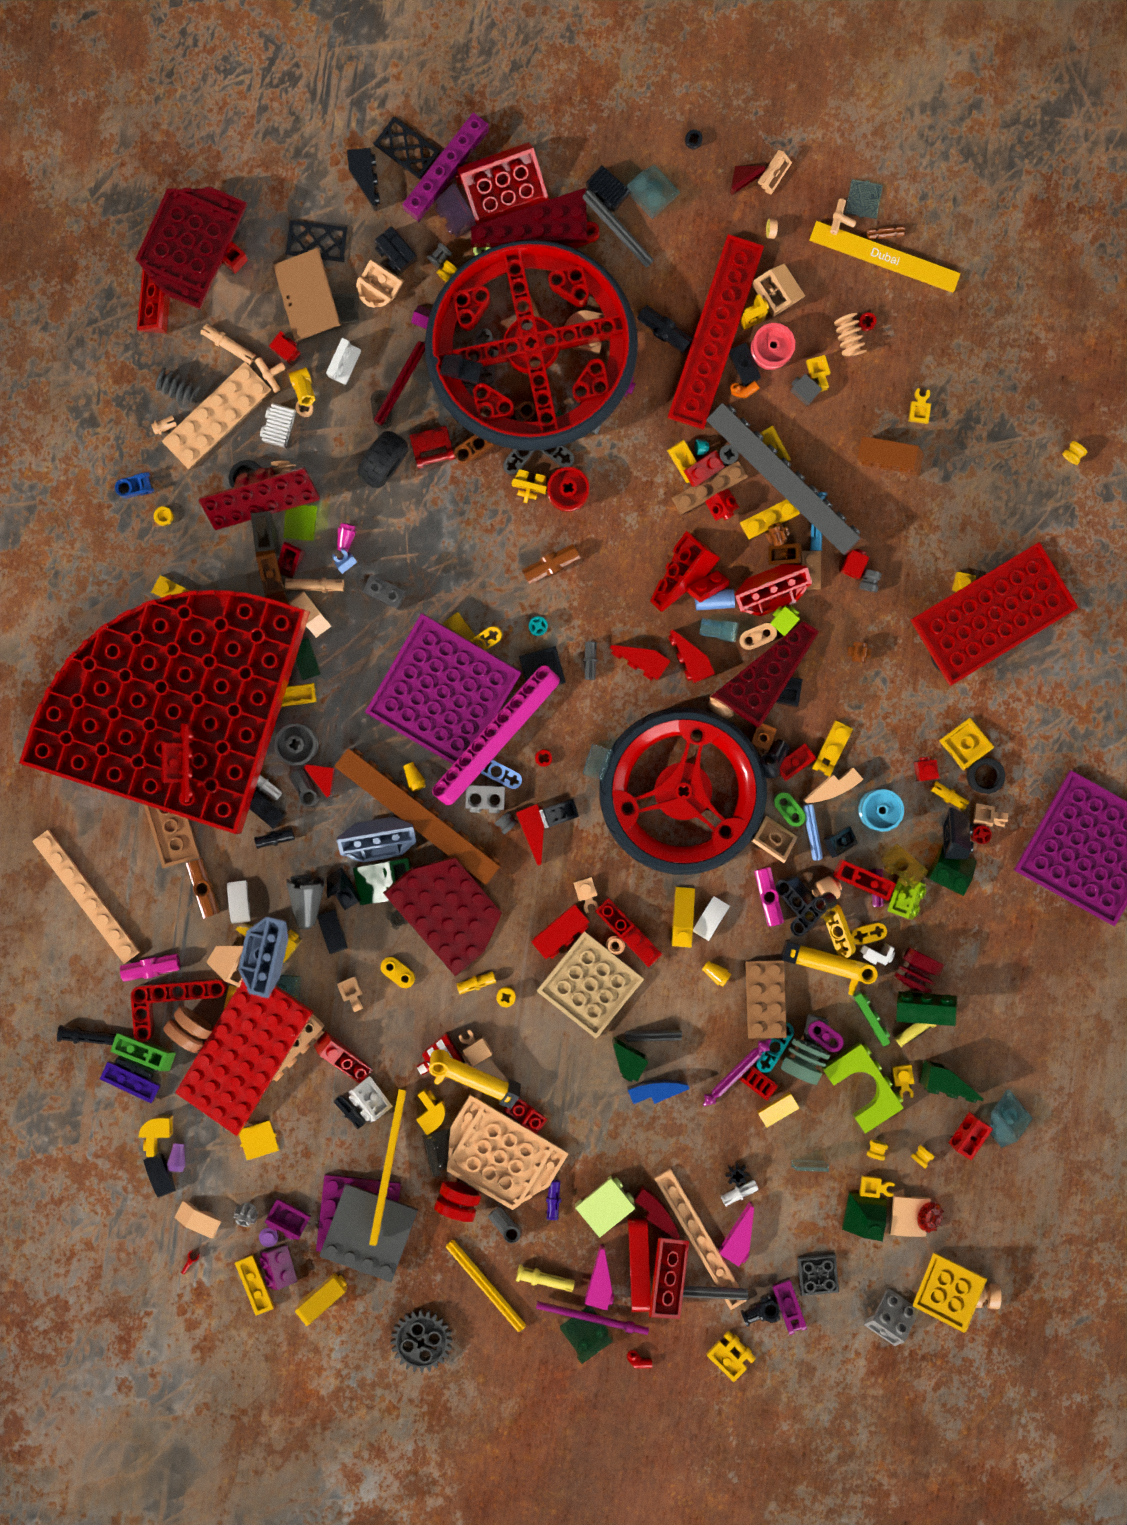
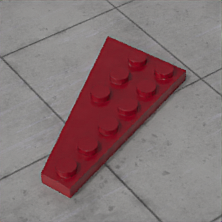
M586 187L472 226V248L495 247L500 244L520 240H545L560 244L587 243L586 201L583 199Z
M801 622L710 697L758 728L761 727L819 631L806 622Z

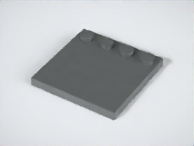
M346 1183L319 1257L392 1283L418 1209L386 1197L378 1243L376 1246L369 1245L379 1194Z

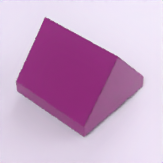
M418 305L413 313L411 323L427 329L431 310Z

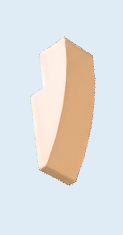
M854 768L847 770L838 779L834 775H830V777L806 796L803 801L805 803H813L831 799L855 787L864 779Z

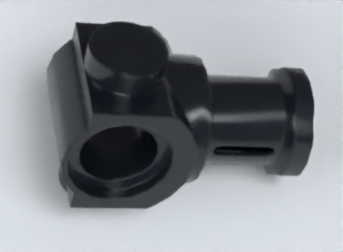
M770 1293L762 1295L754 1308L746 1311L741 1310L747 1327L758 1320L770 1323L780 1320L778 1303L772 1298ZM768 1305L775 1306L774 1310L771 1312H768L765 1309Z

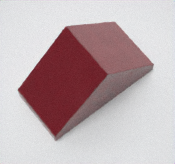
M284 542L278 559L280 573L292 579L306 552Z

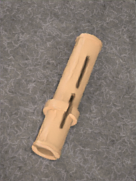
M205 324L203 328L206 330L202 329L201 335L206 336L214 341L216 346H222L249 365L254 362L252 359L256 358L255 353L227 337L226 333L219 332L209 324Z
M322 577V579L286 578L285 589L286 591H322V593L327 591H344V579H327L326 577Z

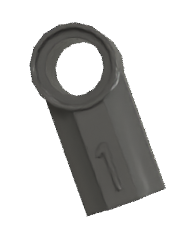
M304 768L289 775L299 795L300 802L305 806H315L319 802L320 796ZM309 792L314 795V800L311 803H308L305 799L306 794Z
M501 1205L487 1216L501 1232L506 1242L512 1244L520 1239L521 1227L511 1219ZM515 1229L518 1235L510 1237L507 1231Z

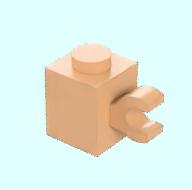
M469 1029L467 1032L470 1037L464 1039L460 1034L459 1040L464 1044H468L463 1047L462 1051L464 1053L462 1057L467 1064L470 1063L473 1067L490 1057L493 1052L483 1036L476 1040L472 1030Z

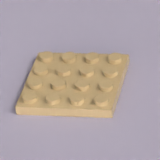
M584 931L536 991L597 1039L644 978Z

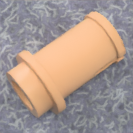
M173 415L157 422L154 420L151 426L155 435H162L161 432L177 427L176 422L167 424L174 420Z

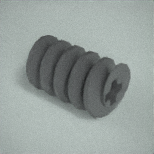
M166 367L163 368L156 380V390H162L164 395L169 394V397L172 399L176 397L177 402L183 401V405L188 406L198 395L200 386L198 385L193 389V382L186 385V378L180 382V375L177 374L172 378L173 371L165 374Z

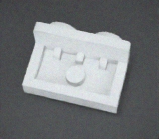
M887 943L884 944L880 953L865 945H862L860 952L864 954L863 958L875 965L877 962L887 965L888 962L890 963L893 960L895 952H893L894 948Z

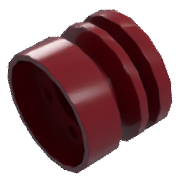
M908 947L903 959L909 963V966L899 965L898 968L905 971V974L902 975L895 972L894 977L915 991L931 993L932 989L925 985L929 983L935 986L936 983L929 977L931 974L940 976L945 965Z

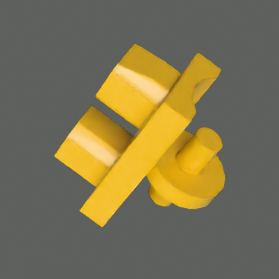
M518 470L516 478L512 480V486L526 490H518L517 494L524 497L523 503H528L529 498L536 500L537 494L530 493V491L546 494V476L536 474L534 483L527 482L529 472Z

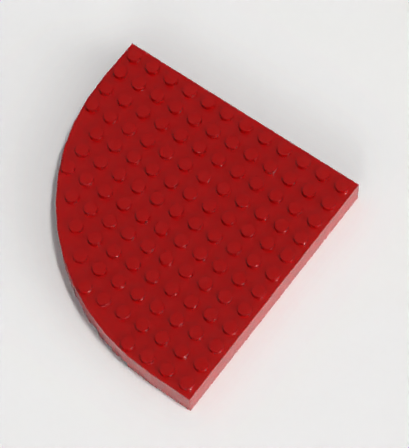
M207 590L170 594L166 597L144 602L138 607L119 614L115 619L98 628L88 639H85L80 647L73 651L64 661L65 663L62 668L54 675L55 678L50 686L47 687L44 692L45 695L36 709L19 764L233 834H242L310 611L248 593ZM188 723L192 730V737L189 739V747L192 748V758L189 759V767H192V778H189V786L192 787V798H189V802H182L181 782L162 783L161 743H181V724Z

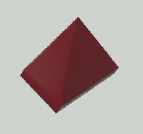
M735 166L730 189L731 195H734L761 177L766 168L764 166Z

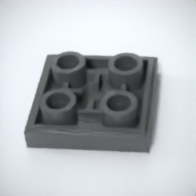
M835 1253L797 1256L801 1296L839 1293Z

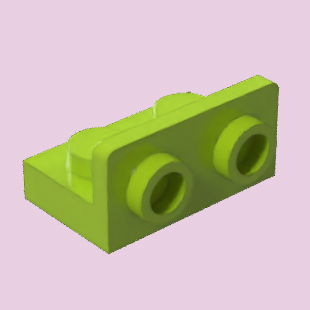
M900 875L887 911L913 920L919 913L920 906L918 905L920 900L926 894V884Z

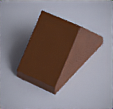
M801 543L768 546V565H799L801 563Z

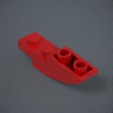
M609 898L595 910L603 921L629 946L647 967H650L663 955Z

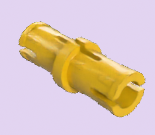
M935 781L934 787L930 789L931 792L942 797L946 803L950 802L962 811L966 809L967 806L965 805L969 804V800H966L955 793L954 789H949L938 781Z
M493 971L480 976L474 975L471 979L456 984L461 995L475 989L477 991L481 990L482 987L497 982Z

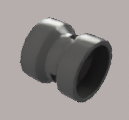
M864 569L862 573L863 580L859 584V589L877 593L879 588L877 584L881 579L882 573Z

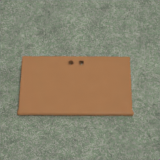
M319 248L273 265L296 342L341 325Z

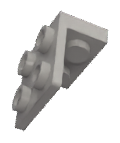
M887 1289L875 1315L866 1318L864 1325L892 1345L897 1346L906 1341L919 1309L913 1307V1304L891 1289Z

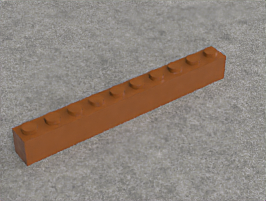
M348 748L334 766L403 821L413 824L417 832L448 856H454L467 871L485 885L490 881L501 866L498 864L499 859L492 854L489 856L483 852L484 848L477 842L472 844L468 840L469 836L461 830L458 833L453 829L454 824L446 818L444 821L438 817L439 813L432 807L428 809L422 805L424 801L417 795L412 797L408 794V788L401 783L399 785L392 781L394 778L386 771L381 773L377 769L379 766L372 760L367 762L362 758L364 754L358 749L354 748L352 750Z

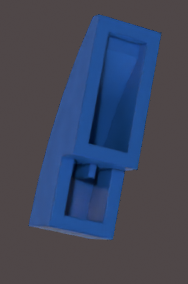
M665 1079L645 1081L627 1087L633 1104L652 1097L654 1104L690 1089L687 1082Z

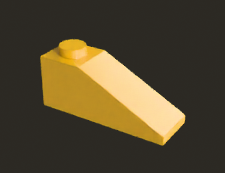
M676 887L671 937L672 946L692 947L695 888Z

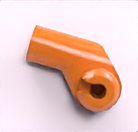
M755 381L747 387L738 383H733L730 387L732 395L746 399L760 389Z

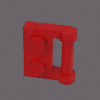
M447 426L409 435L418 469L435 462L455 459ZM443 447L447 449V452L421 458L420 453Z

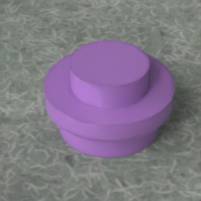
M268 1227L264 1228L259 1234V1241L265 1247H272L278 1241V1233Z

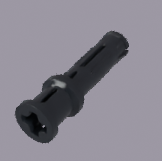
M59 1025L57 1032V1042L62 1040L72 1041L73 1044L89 1042L113 1045L116 1034L86 1031L80 1027L67 1028L63 1025Z

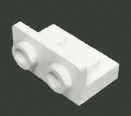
M342 338L326 372L327 376L346 385L361 354V349L351 345L348 340Z
M370 1076L348 1091L350 1101L360 1108V1113L366 1121H376L393 1107Z

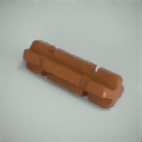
M903 225L896 226L895 228L890 226L880 227L877 230L875 228L867 230L868 240L893 238L894 236L903 237L905 235Z

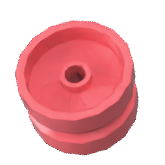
M769 323L762 326L755 334L751 342L750 353L754 362L759 367L765 370H776L783 367L791 358L795 350V339L788 327L780 323Z

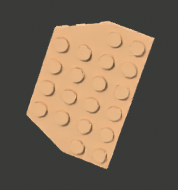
M470 1094L450 1127L447 1172L513 1210L524 1201L529 1200L532 1196L550 1186L569 1153Z

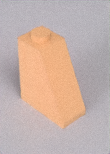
M216 946L206 963L225 982L237 987L241 986L242 976L238 968L243 946Z

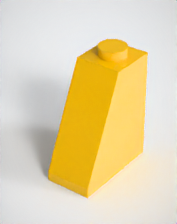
M335 1272L299 1301L295 1312L306 1326L346 1292L347 1282L341 1275L338 1276Z

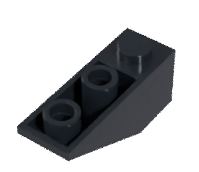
M370 148L347 150L350 174L373 210L377 211V204H380L379 192L375 193V185H378V176L373 171V166H376V156L372 154Z

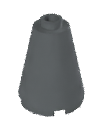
M311 875L292 876L290 880H286L295 923L300 929L308 930L316 923L325 879L317 876V879H312Z

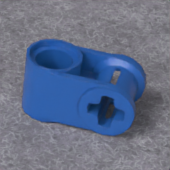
M140 473L118 480L115 484L116 493L125 499L153 493L154 488L151 487L149 480L150 473ZM124 484L129 485L127 493H121L120 489Z

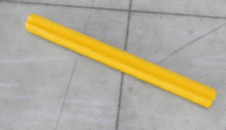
M451 1240L446 1245L448 1251L518 1332L522 1331L525 1328V1322L456 1241Z

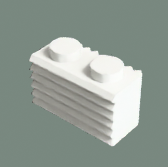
M272 403L271 407H268L266 410L265 418H268L266 426L263 425L260 431L262 441L286 449L296 410Z

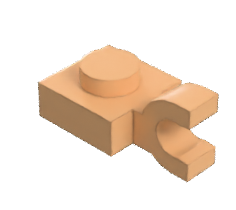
M976 803L973 823L990 827L995 823L997 826L1004 827L1005 822L1008 821L1009 813L995 812L994 806Z
M356 976L338 983L337 986L343 1001L350 1000L354 1012L363 1009L358 998L363 993Z

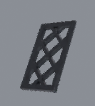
M395 117L391 119L376 141L373 142L374 146L418 179L422 178L423 174L440 153L437 148ZM396 123L402 128L403 132L392 134L391 127ZM412 135L419 141V144L408 146L406 136ZM403 136L405 146L394 148L392 138ZM382 139H390V149H385L379 144ZM428 147L434 153L431 157L424 158L422 148ZM420 148L421 159L410 160L408 150ZM406 150L407 161H401L395 156L394 152ZM422 162V169L419 173L411 168L410 164Z
M290 220L285 254L297 256L308 252L309 249L317 244L323 251L321 253L322 260L344 262L348 228ZM294 225L303 226L306 229L298 236L293 232ZM313 228L324 229L325 233L316 239L311 230ZM334 230L343 231L342 238L338 241L331 235V232ZM309 233L314 241L305 248L299 239ZM328 235L334 244L325 250L320 241ZM297 241L303 250L301 252L291 251V245ZM337 246L340 250V257H333L328 253Z

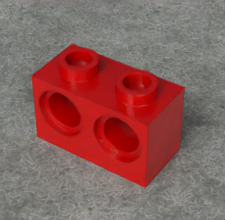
M969 1112L948 1143L958 1153L972 1161L993 1128L983 1119Z

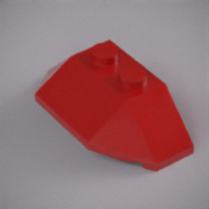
M782 564L747 578L735 593L740 612L763 616L776 611L779 606L783 608L785 605L789 606L796 603L807 587L812 584L808 567L806 565Z

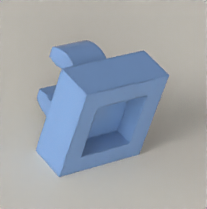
M341 548L343 556L337 558L333 554L332 557L335 561L334 564L343 574L356 564L357 561L350 552L347 553L344 548Z

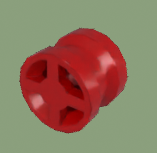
M976 825L973 827L970 838L975 843L986 844L991 840L992 832L987 826Z

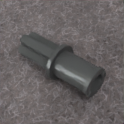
M585 642V659H583V662H585L586 680H595L596 662H598V659H596L597 642Z

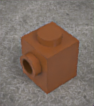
M762 724L759 728L756 726L750 740L755 749L762 753L764 750L769 751L777 729Z

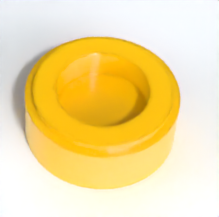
M165 506L158 507L154 512L155 522L161 526L170 525L174 520L173 511Z

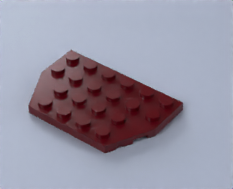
M213 187L199 189L168 188L135 260L164 295L201 310L247 208V202Z
M454 856L445 858L442 861L431 862V864L412 867L383 892L454 976L458 975L485 951L502 914Z

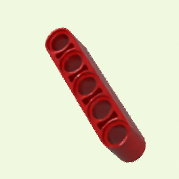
M629 1218L632 1312H649L651 1295L648 1221L646 1218Z

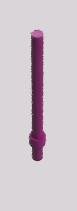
M537 1301L536 1309L624 1329L628 1333L636 1332L648 1335L649 1327L637 1325L633 1321L627 1320V1322L540 1301Z

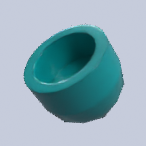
M702 439L695 440V454H706L709 451V443Z

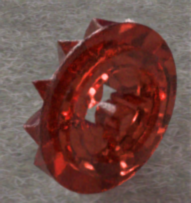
M927 1202L920 1208L917 1222L921 1230L928 1233L937 1231V1227L941 1226V1220L944 1219L942 1216L944 1210L941 1209V1205L935 1202Z

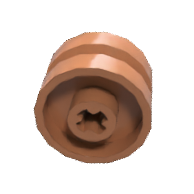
M179 1006L174 1013L175 1019L168 1020L163 1030L178 1045L190 1052L197 1053L203 1046L202 1039H208L213 1027L195 1011L185 1006Z

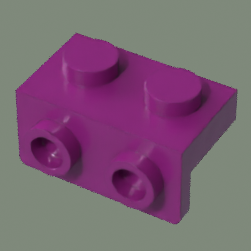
M277 1198L265 1223L268 1224V1228L285 1233L284 1235L287 1238L299 1240L311 1215Z
M284 1244L270 1251L260 1252V1264L265 1269V1281L268 1287L279 1290L298 1282L287 1245Z

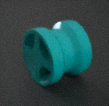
M537 616L530 620L529 630L533 635L542 636L547 632L548 624L543 617Z

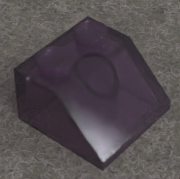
M455 183L452 184L436 200L437 207L435 210L440 218L444 217L447 224H445V227L449 234H454L457 239L470 231L471 227L476 225L474 215Z

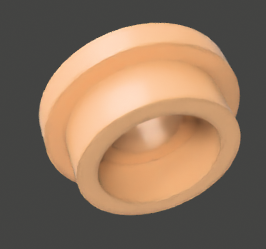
M612 936L607 940L606 949L614 955H619L624 951L625 943L619 936ZM618 942L619 947L616 949L612 948V943Z

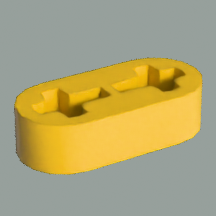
M879 922L859 926L851 931L853 941L857 945L881 940L887 934L885 925ZM876 926H878L880 929H883V931L880 932V936H878L875 933L870 934V932L875 931ZM857 931H860L862 934L867 933L866 936L861 937V941L854 938L857 935Z

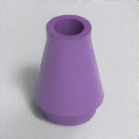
M173 1143L167 1163L168 1171H184V1167H186L184 1144Z

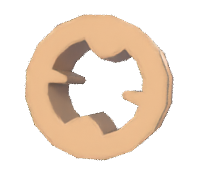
M298 401L295 406L297 413L302 417L311 416L314 411L313 404L307 406L310 408L308 412L304 411L302 413L300 412L302 409Z

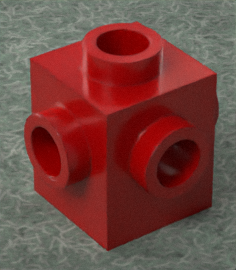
M729 488L716 493L705 501L716 521L722 518L724 521L734 516L733 512L739 509L736 499Z

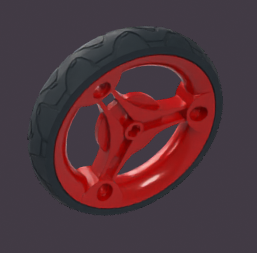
M692 707L668 708L651 713L629 726L615 741L605 759L599 784L600 806L605 823L615 841L629 856L653 870L674 875H691L718 868L736 857L748 845L762 821L767 801V782L761 765V758L749 738L732 722L718 714ZM695 729L700 730L702 733V737L697 741L691 736L692 731ZM681 736L686 741L679 763L666 767L659 774L653 790L635 797L629 794V778L638 758L653 744L666 738ZM708 743L715 745L726 755L737 776L738 801L732 817L723 818L710 802L712 798L711 781L704 770L700 768L703 745ZM690 744L698 745L694 764L686 762ZM679 787H687L688 790L686 791L688 794L680 796L678 794L680 792L678 790ZM655 795L657 804L638 808L636 800ZM626 802H630L633 805V810L630 813H625L622 809ZM706 808L720 819L715 827L701 815ZM661 809L666 815L678 820H689L696 817L713 830L711 839L693 846H674L663 843L643 830L637 822L638 814L648 810ZM724 825L730 828V833L727 836L720 834V829Z

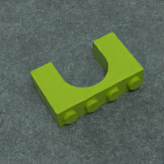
M857 1042L828 1061L825 1067L821 1066V1068L833 1085L856 1072H865L873 1076L876 1082L874 1098L867 1105L852 1114L866 1134L904 1108L901 1105L903 1102L898 1092L894 1093L890 1088L893 1084L887 1076L883 1077L880 1073L882 1068L877 1060L872 1061L869 1055L872 1053L867 1045L864 1044L862 1046L860 1042Z

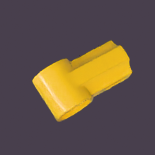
M305 367L288 373L292 386L296 391L299 404L305 406L312 405L316 399L311 386L313 383L308 368Z

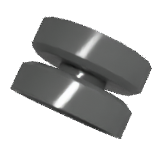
M300 723L288 724L282 727L276 734L274 740L275 752L278 758L286 764L292 766L305 765L317 755L319 738L316 732L307 725ZM296 741H300L301 745H299L298 748L294 746V743Z

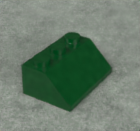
M898 991L897 1022L956 1026L958 997L949 994L940 995Z

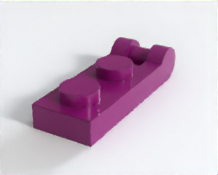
M790 1278L772 1284L789 1336L795 1334V1331L807 1330ZM798 1318L799 1322L791 1324V1320Z

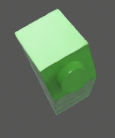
M120 1033L116 1034L110 1051L160 1072L170 1071L176 1052L146 1041L139 1042L133 1037Z

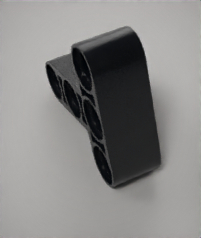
M789 875L779 880L776 884L777 892L798 915L790 925L791 932L797 937L812 931L837 904V899L831 892H825L815 897L796 875Z

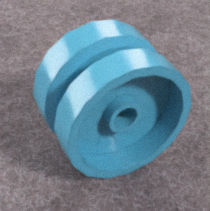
M873 789L865 793L861 798L858 813L862 823L868 828L881 832L890 831L896 828L902 821L904 804L893 791ZM880 807L884 808V812H881V814L879 813Z

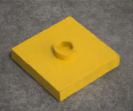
M968 718L939 740L963 771L994 749L992 743L971 718Z

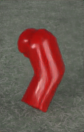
M630 1350L627 1353V1360L634 1368H652V1359H642L635 1350Z

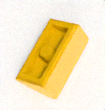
M789 1091L757 1110L765 1126L769 1127L799 1109V1106Z

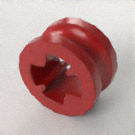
M866 312L859 318L858 325L863 331H871L875 327L877 319L874 314ZM866 317L872 320L869 327L863 324Z
M540 750L535 755V761L539 766L546 767L551 764L552 755L547 750ZM547 753L549 756L547 757L549 758L548 762L540 763L538 756Z

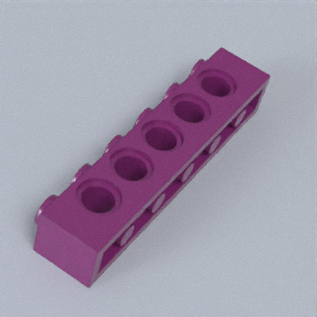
M474 112L470 115L403 202L402 206L406 213L420 222L458 172L457 168L463 166L489 132L487 122Z

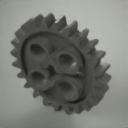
M420 1309L419 1314L412 1310V1316L405 1313V1320L399 1318L398 1322L400 1325H394L396 1331L391 1333V1336L394 1338L391 1339L390 1344L395 1345L391 1351H397L394 1358L401 1357L400 1365L406 1362V1369L413 1366V1372L420 1368L421 1373H423L425 1367H427L429 1372H431L432 1365L437 1369L439 1366L438 1361L444 1364V1357H449L447 1350L452 1349V1345L448 1343L453 1341L452 1337H448L451 1335L452 1330H446L449 1324H442L444 1317L437 1319V1312L432 1316L430 1315V1309H428L426 1314H423V1310ZM419 1324L423 1329L415 1331L413 1326ZM435 1333L439 1335L440 1338L438 1340H432L430 1338V1335ZM422 1338L425 1339V1341H423L422 1343L418 1342ZM410 1341L414 1346L407 1348L404 1342ZM427 1350L431 1355L424 1357L420 1352Z

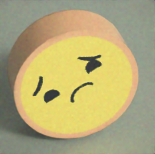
M769 218L766 225V237L774 239L777 235L778 222L776 219Z

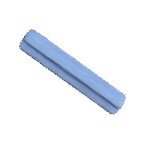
M813 804L804 805L803 811L806 816L805 821L812 859L814 861L823 859L814 806Z

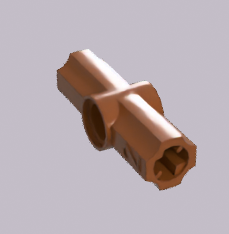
M571 544L557 552H552L542 557L538 562L524 568L522 572L530 585L546 576L549 577L556 574L563 567L579 560L580 556L574 544Z
M203 858L186 863L193 884V892L197 896L203 918L220 913L213 891V884L209 879ZM201 883L207 885L206 893H202L199 890Z

